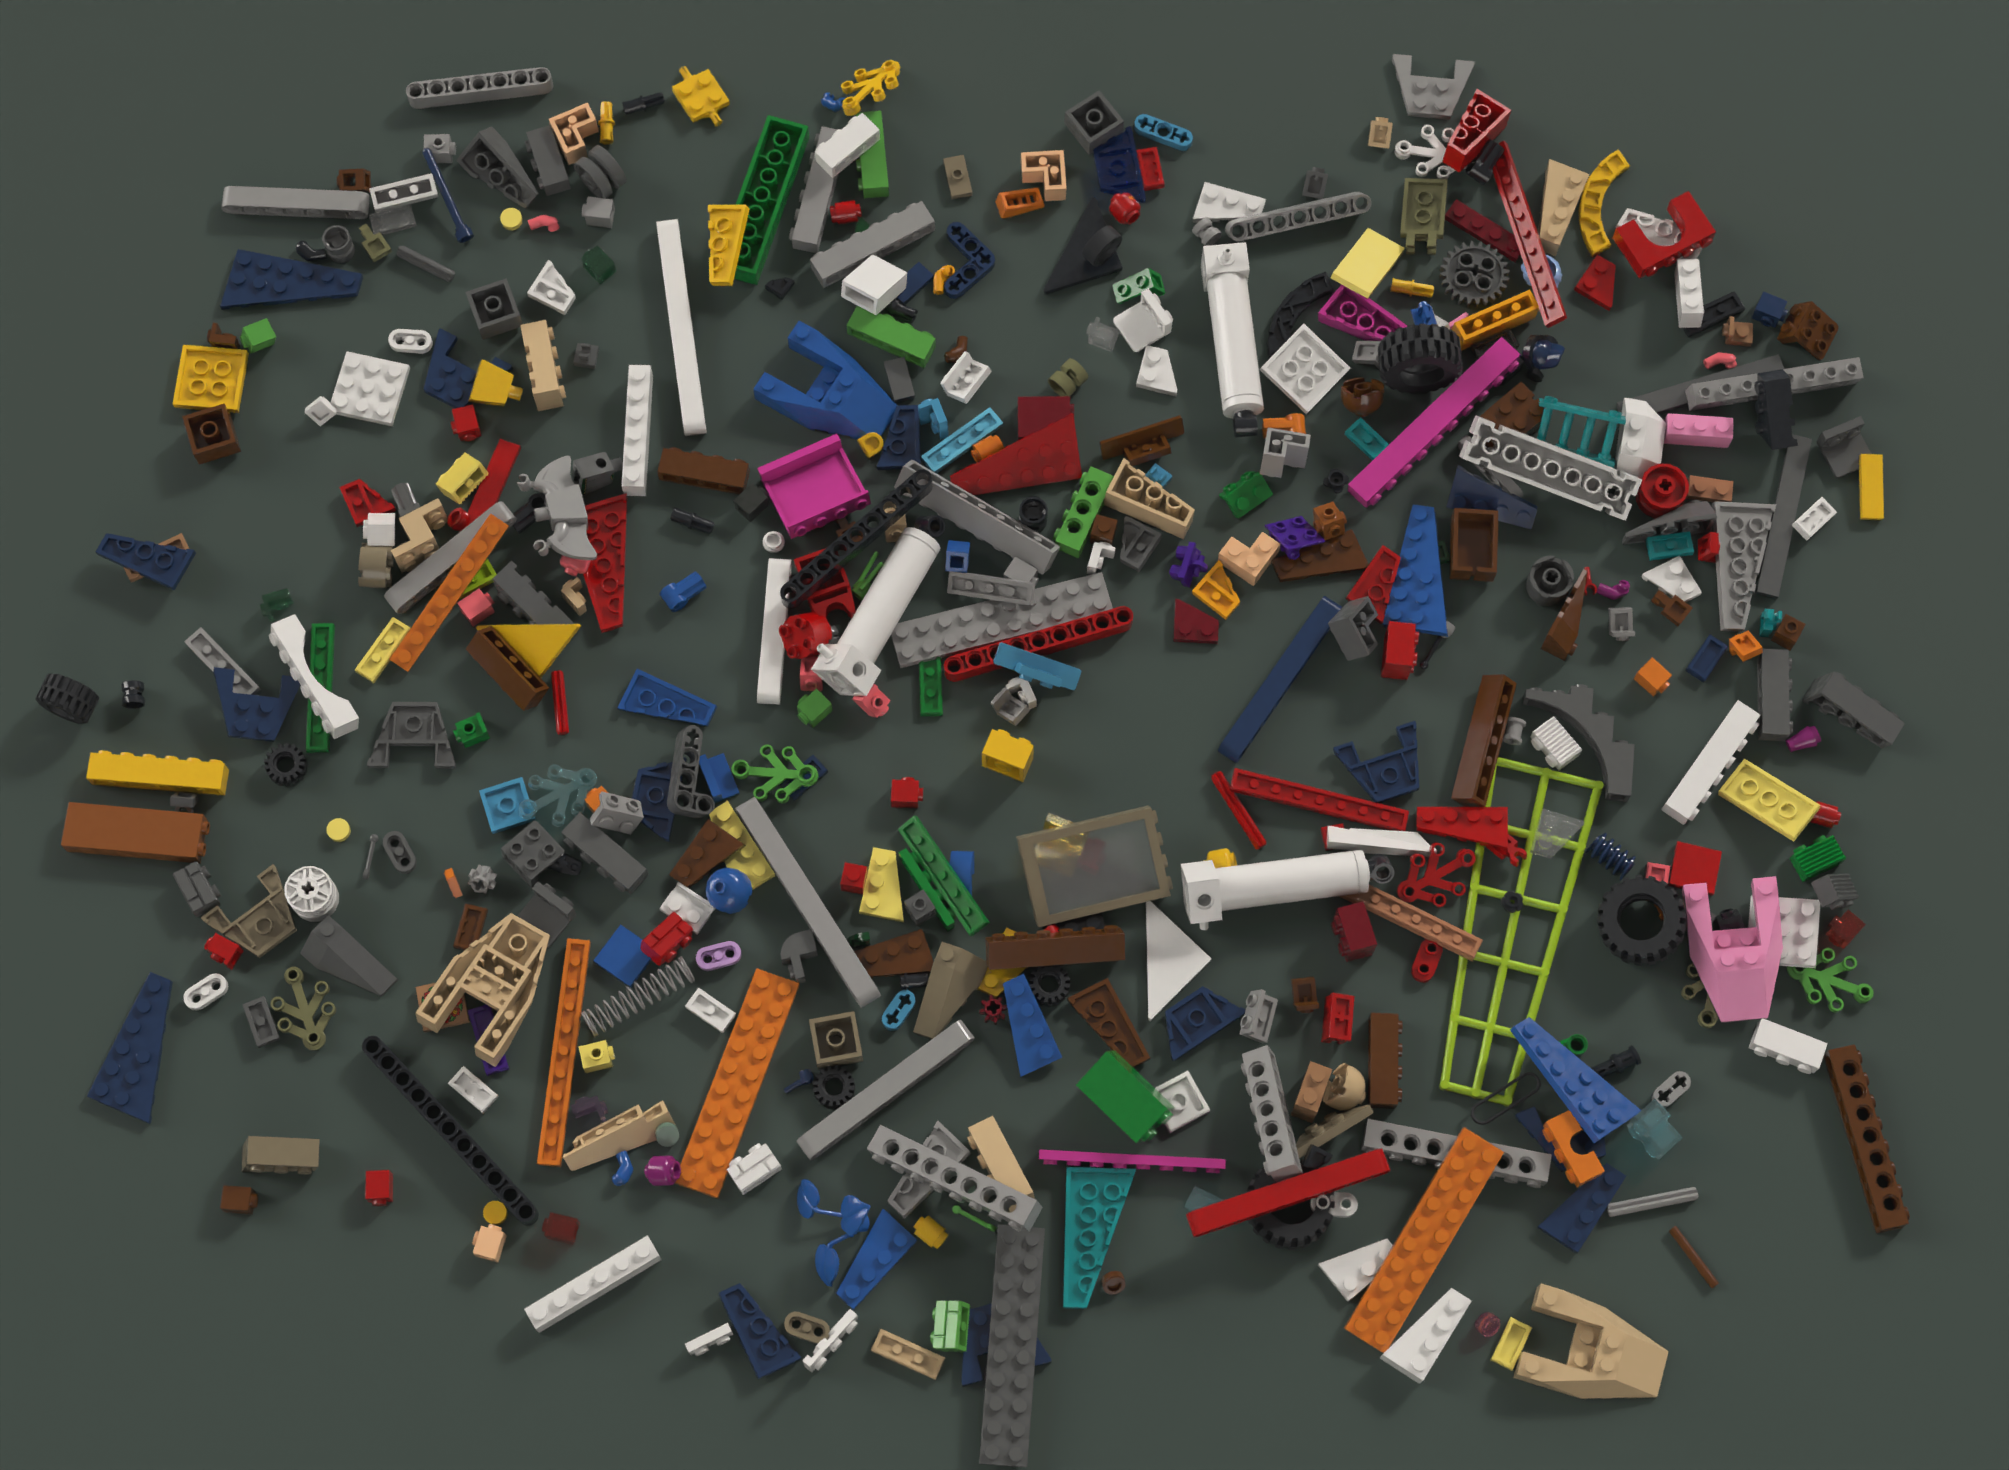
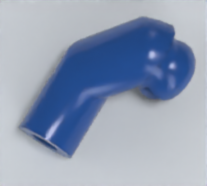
M826 92L821 102L824 107L838 112L843 109L842 104L845 98L841 97L834 100V95Z
M627 1151L616 1154L620 1165L616 1174L612 1176V1182L616 1186L626 1184L633 1173V1166Z

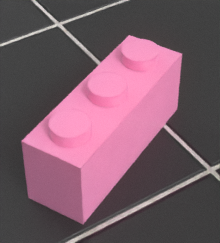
M1668 413L1664 420L1666 422L1664 444L1728 448L1733 439V418Z

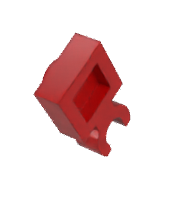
M1509 834L1508 851H1503L1499 847L1490 845L1486 847L1501 860L1506 856L1510 858V863L1515 867L1519 865V860L1515 858L1516 856H1520L1524 860L1527 859V852L1522 848H1517L1518 841Z

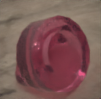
M1485 1312L1477 1318L1474 1326L1483 1336L1491 1337L1498 1332L1500 1319L1491 1312Z

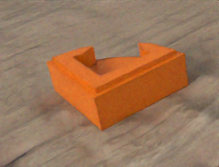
M453 869L445 870L446 881L453 897L463 896Z

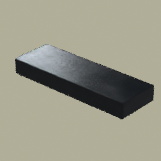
M1733 291L1703 306L1704 315L1701 327L1683 328L1689 338L1729 319L1730 316L1733 317L1744 312L1745 307L1736 292Z

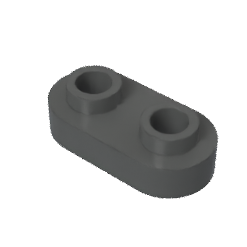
M398 831L388 832L383 838V846L394 867L402 874L411 873L417 866V859L402 833ZM394 841L399 842L397 847H392ZM404 860H409L407 866H402Z

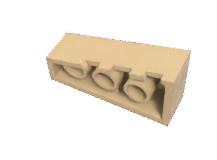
M546 320L520 325L524 348L527 353L526 359L530 372L532 393L538 411L563 407V398H566L564 385L560 386L559 384L562 373L560 366L555 364V359L559 358L556 346L552 347L551 340H555L553 328L548 327Z
M991 1116L968 1127L970 1136L967 1137V1140L972 1150L977 1149L979 1153L977 1159L982 1169H987L989 1173L987 1176L1035 1199L1034 1193L994 1117ZM1016 1205L1010 1206L1008 1213L1013 1212L1016 1209Z

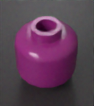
M653 1156L649 1160L648 1165L645 1166L644 1173L653 1186L673 1185L680 1178L681 1167L673 1156Z

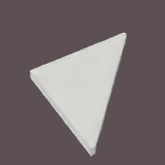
M1147 901L1148 1020L1151 1022L1211 961V958L1151 901Z

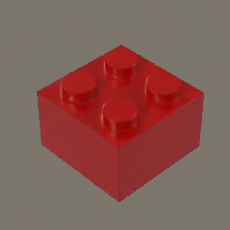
M1389 621L1384 635L1381 677L1408 680L1409 674L1414 673V666L1417 664V653H1415L1419 640V632L1415 631L1416 624Z

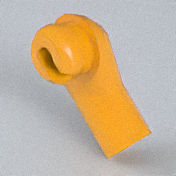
M952 265L943 266L935 272L933 276L934 294L941 295L944 293V283L955 273Z

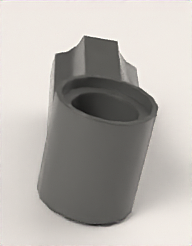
M399 483L391 489L394 500L399 508L400 517L420 508L419 502H416L409 483Z

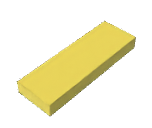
M392 617L355 668V672L370 682L375 683L411 628Z

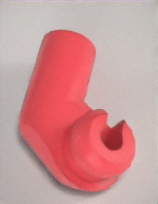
M541 215L527 220L531 230L542 226H547L550 232L559 229L556 217Z
M1721 352L1703 360L1706 369H1710L1720 363L1725 364L1727 369L1736 367L1737 362L1733 354Z

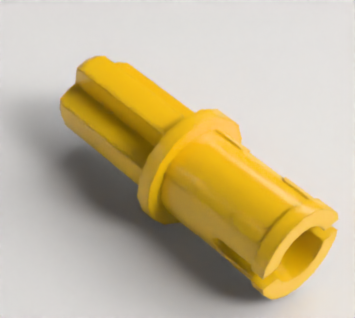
M601 102L600 120L598 121L600 126V143L605 145L613 143V126L615 121L612 120L611 102Z
M1393 278L1390 292L1409 294V297L1418 295L1431 298L1434 293V286L1415 283L1414 280L1404 281Z

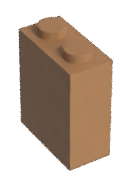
M1310 1061L1291 1116L1313 1123L1332 1072L1331 1068Z

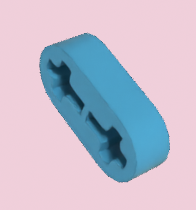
M899 991L884 1011L882 1024L887 1030H898L914 1009L915 996L911 991ZM907 996L910 997L909 1002L911 1004H905L903 1008L900 1009V998L902 997L905 999ZM898 1012L896 1016L897 1023L889 1025L887 1016L892 1017Z

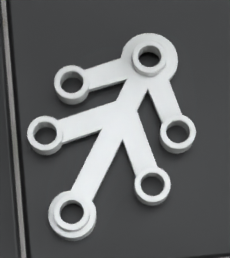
M1431 125L1422 127L1421 136L1434 149L1412 146L1408 141L1403 140L1396 144L1394 151L1396 157L1402 160L1408 159L1410 155L1432 158L1426 163L1421 162L1417 165L1415 172L1419 177H1425L1430 170L1441 164L1446 151L1444 145L1434 135V128ZM1452 128L1443 130L1442 140L1446 143L1449 142L1451 137H1446L1445 134L1453 135L1454 130ZM1429 130L1431 134H1426L1424 131ZM1404 146L1407 147V149L1403 150L1400 147ZM1443 165L1438 168L1436 175L1438 179H1448L1449 175L1456 170L1450 166ZM1419 168H1424L1426 171L1421 172ZM1440 171H1445L1447 174L1442 175Z

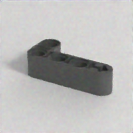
M690 725L681 730L676 737L667 807L674 814L700 819L714 810L715 803L710 796L695 792L703 734L699 727ZM683 754L689 757L690 763L684 761ZM680 776L686 779V785L681 783ZM677 797L683 800V807L677 803ZM698 802H701L704 805V811H701L699 809Z

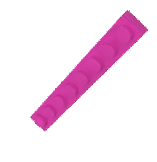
M1039 1149V1159H1043V1164L1057 1165V1160L1067 1161L1066 1165L1080 1166L1081 1161L1090 1162L1092 1167H1104V1163H1113V1168H1127V1164H1136V1169H1150V1165H1160L1159 1170L1173 1171V1166L1183 1167V1171L1197 1172V1167L1206 1168L1207 1173H1220V1169H1225L1226 1159Z

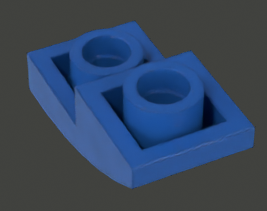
M951 851L950 865L972 896L974 851Z

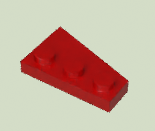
M1382 545L1345 598L1347 601H1352L1369 596L1378 613L1374 620L1380 624L1383 623L1385 617L1384 614L1401 557Z

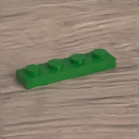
M907 848L900 851L899 859L920 891L924 889L935 906L936 915L948 932L955 928L954 920L956 916L950 907L946 909L942 903L944 901L942 894L938 889L934 890L930 885L932 880L926 870L922 872L918 864L920 862L915 853H909Z

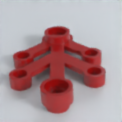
M1435 842L1430 846V857L1424 877L1417 880L1419 867L1425 864V857L1422 854H1413L1410 858L1411 866L1407 880L1402 881L1397 887L1398 897L1404 902H1413L1418 898L1432 902L1437 907L1444 906L1446 904L1445 895L1441 893L1431 894L1421 890L1428 885L1451 891L1457 896H1462L1466 891L1463 883H1452L1440 878L1461 866H1472L1476 860L1475 853L1470 849H1461L1457 852L1456 859L1436 870L1439 857L1444 854L1445 847L1443 844ZM1439 845L1441 850L1436 854L1434 847ZM1466 854L1470 855L1469 862L1464 861V856ZM1417 856L1421 858V862L1418 865L1414 862ZM1457 885L1461 886V891L1459 893L1455 892V887ZM1408 887L1412 888V893L1410 895H1406L1405 893ZM1437 896L1442 897L1440 904H1437L1435 901Z

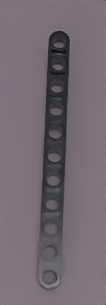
M373 1035L366 1037L362 1042V1050L376 1067L520 1223L527 1226L536 1223L539 1213L534 1204L379 1037ZM372 1044H379V1049L376 1052H369V1047ZM394 1060L392 1068L384 1069L386 1061ZM403 1076H409L410 1080L406 1085H399V1080ZM417 1093H425V1097L422 1101H414V1097ZM440 1109L438 1117L429 1118L431 1110ZM449 1125H454V1133L445 1135V1128ZM463 1142H470L469 1150L465 1152L460 1151V1145ZM478 1159H486L484 1167H475V1162ZM494 1175H501V1182L497 1185H491V1178ZM509 1192H517V1197L514 1201H506V1195ZM526 1208H531L533 1211L532 1215L526 1219L522 1218V1211Z

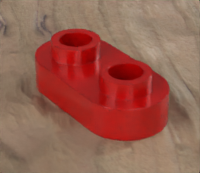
M1427 939L1421 943L1411 969V974L1416 981L1425 983L1432 979L1443 952L1442 946ZM1434 946L1435 951L1430 952L1427 947ZM1425 966L1428 971L1423 973L1420 971V967Z

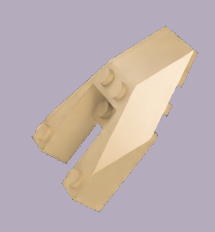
M510 913L488 930V933L482 938L475 940L469 945V948L453 957L416 1011L417 1022L438 1033L466 992L498 1011L474 1046L477 1057L496 1067L509 1048L533 1002L550 935Z
M1542 1283L1537 1287L1531 1310L1576 1324L1566 1364L1522 1352L1518 1358L1513 1378L1580 1399L1656 1398L1658 1396L1669 1351L1603 1306Z

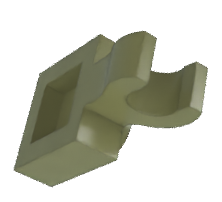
M367 224L359 227L365 239L362 242V246L373 262L392 252L380 232L374 235Z

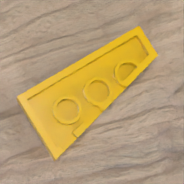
M708 205V212L710 213V220L708 221L710 239L708 242L711 254L709 257V282L713 286H732L749 208L747 205Z

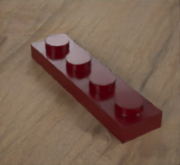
M1457 199L1446 212L1445 220L1485 245L1490 244V248L1498 249V253L1516 263L1521 256L1514 234Z

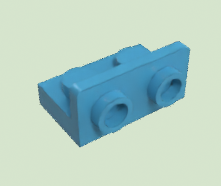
M926 399L918 405L920 424L930 423L933 433H938L940 440L949 436L947 419L939 399Z

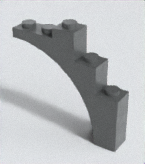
M1577 684L1571 686L1568 694L1561 690L1547 692L1537 687L1526 689L1523 695V705L1541 708L1557 715L1571 724L1585 738L1594 751L1601 767L1605 799L1627 802L1631 797L1635 744H1629L1625 740L1612 742L1614 716H1608L1604 712L1592 714L1594 688Z

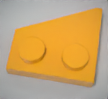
M1220 560L1192 590L1194 596L1225 620L1240 605L1239 597L1233 590L1232 583L1229 577H1227Z

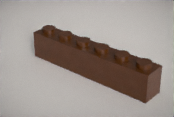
M1504 674L1482 676L1451 799L1464 807H1486L1517 685L1516 682Z
M1108 925L1104 929L1096 930L1094 927H1084L1082 931H1073V929L1065 928L1054 933H1050L1049 930H1039L1037 934L1015 932L1013 936H1005V934L996 933L992 934L991 937H985L986 965L990 970L1125 960V933L1115 925Z

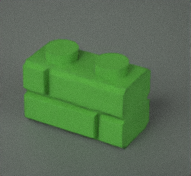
M936 1301V1307L932 1312V1317L935 1321L934 1331H932L930 1336L933 1349L943 1352H966L970 1304L962 1301Z

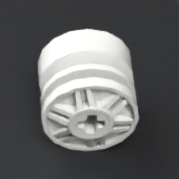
M304 866L295 870L286 881L285 897L287 902L302 919L310 922L322 921L327 915L331 916L335 912L339 903V892L329 875L322 869L315 866Z

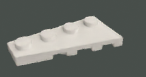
M1629 208L1626 209L1616 226L1618 228L1634 219L1647 239L1656 245L1671 246L1681 240V232L1672 220L1654 218V215ZM1699 247L1686 258L1682 256L1676 259V261L1680 259H1697L1703 248Z

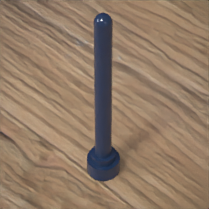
M424 148L422 151L424 158L456 226L455 236L458 243L467 242L474 237L471 228L463 223L431 150Z

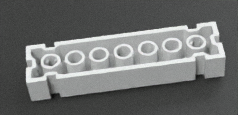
M1475 415L1469 430L1474 435L1471 442L1465 440L1459 455L1462 459L1478 465L1483 460L1485 461L1483 466L1598 511H1602L1604 506L1606 507V513L1626 521L1632 506L1628 499L1630 494L1636 496L1642 479L1623 471L1618 476L1616 475L1618 470L1503 425H1499V428L1495 429L1494 422ZM1493 439L1491 442L1494 443V446L1486 450V441L1489 442ZM1613 487V489H1615L1614 494L1607 493V490L1609 488L1611 489Z

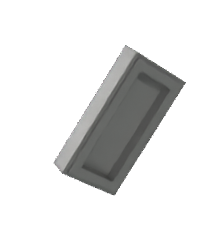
M905 357L884 361L894 402L914 399L915 393Z

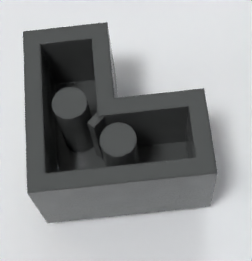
M1369 596L1347 602L1328 622L1330 630L1334 634L1347 661L1368 656L1378 645L1368 626L1378 616Z

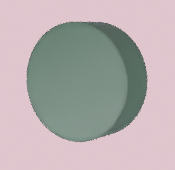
M670 1122L660 1124L655 1131L657 1142L664 1147L676 1144L679 1139V1131L676 1125Z

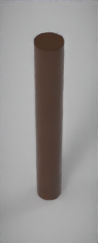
M1677 1226L1670 1229V1234L1709 1286L1713 1288L1719 1284Z

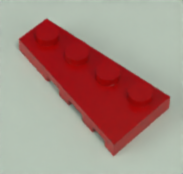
M1417 807V831L1442 837L1451 836L1459 841H1473L1480 843L1481 846L1489 847L1490 845L1499 847L1500 850L1508 851V807Z

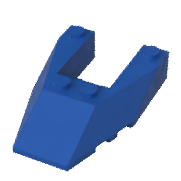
M798 321L788 336L789 348L823 366L822 371L806 394L764 372L753 389L755 400L813 431L816 429L826 431L828 434L850 436L853 439H859L871 432L877 433L882 437L891 423L896 406L898 405L854 358L816 329Z

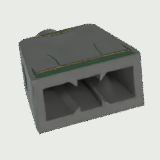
M606 452L573 460L572 480L574 484H579L581 494L584 496L613 483L614 472L623 470V462L620 457L610 460Z

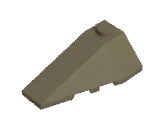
M942 942L933 962L913 1032L930 1039L939 1035L950 1023L956 1011L961 1006H964L970 994L981 985L988 968L986 961L963 948Z

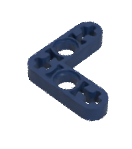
M953 222L947 228V238L969 260L945 282V294L949 298L957 299L994 268L995 256L962 223ZM953 230L956 232L960 230V236L957 234L953 236ZM968 243H974L977 248L974 251H968L965 249V246ZM982 258L984 260L989 258V264L986 262L982 264ZM972 270L976 273V276L972 279H967L964 273ZM952 285L955 287L958 285V291H956L955 289L951 291L950 286Z

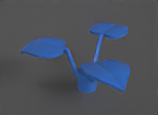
M802 1179L797 1193V1206L800 1214L804 1218H812L815 1211L819 1214L842 1217L841 1227L847 1233L829 1242L827 1246L820 1244L816 1251L815 1266L818 1275L827 1286L833 1287V1281L839 1270V1258L837 1252L832 1247L848 1237H853L858 1232H866L869 1229L867 1214L871 1206L853 1195H847L842 1201L841 1213L819 1209L817 1205L820 1196L817 1188L809 1180Z

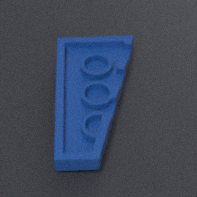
M882 1209L836 1294L854 1310L912 1248L917 1239L888 1212Z

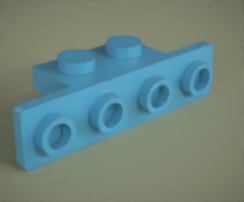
M1002 642L999 643L993 660L994 664L1019 673V678L1032 682L1033 678L1040 681V685L1050 689L1054 685L1075 690L1082 672L1078 668Z

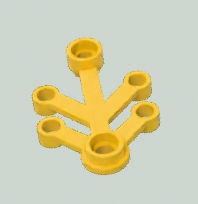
M888 60L880 68L868 72L865 69H858L854 72L858 83L853 84L852 81L843 82L841 88L844 94H850L862 89L854 97H847L843 100L842 107L845 115L853 116L859 113L861 110L859 102L871 91L875 102L884 100L886 98L882 89V81L884 79L887 89L897 88L899 85L897 76L900 74L899 62Z

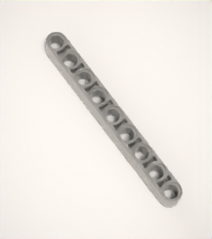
M962 1020L956 1021L803 1134L796 1141L809 1160L817 1158L973 1042L975 1037Z

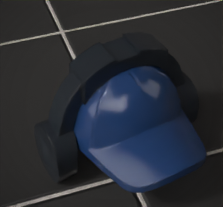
M1531 335L1522 350L1523 361L1528 369L1527 376L1534 382H1542L1544 375L1540 371L1541 369L1555 368L1560 362L1565 347L1558 345V341L1550 335Z

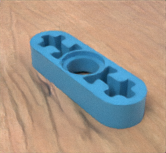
M1141 114L1135 119L1134 130L1140 136L1181 151L1188 150L1192 146L1193 135L1187 129L1147 114ZM1144 122H1146V123H1147V126H1145L1144 128H1141V127H1140L1141 124H1143ZM1165 128L1169 131V135L1162 137L1158 134V130ZM1186 137V140L1181 143L1180 139Z

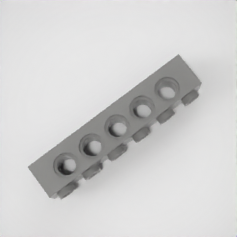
M1268 1045L1243 1053L1244 1063L1241 1064V1069L1248 1080V1083H1245L1246 1090L1249 1096L1252 1097L1250 1108L1257 1119L1254 1126L1257 1134L1261 1137L1259 1148L1262 1155H1265L1266 1162H1263L1265 1172L1268 1176L1271 1175L1276 1183L1303 1174L1276 1057Z

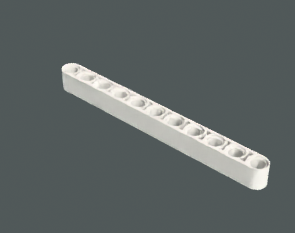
M678 219L657 221L685 436L705 434L707 431Z

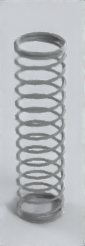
M682 956L678 957L679 963L673 960L678 976L669 965H665L670 981L661 969H658L657 972L662 985L650 973L654 989L642 977V983L647 995L637 982H634V987L639 999L626 986V991L632 1005L621 991H618V995L624 1009L612 995L610 999L615 1012L605 1000H602L608 1018L600 1007L595 1004L594 1007L601 1024L590 1009L586 1010L587 1013L585 1011L581 1012L593 1036L596 1038L598 1033L591 1016L602 1031L606 1032L598 1010L612 1028L614 1027L606 1005L619 1023H622L614 1001L628 1019L630 1016L622 997L635 1014L638 1013L629 991L643 1010H645V1005L637 987L648 1002L653 1005L645 982L659 1001H661V997L653 978L666 996L669 997V993L661 974L672 989L677 992L668 968L682 987H685L676 964L690 983L695 982Z

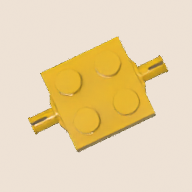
M686 66L681 67L679 73H681L684 80L672 86V92L693 123L702 118L710 117L716 127L718 124L720 126L723 121L717 113L729 106L730 100L709 69L699 74L691 75Z

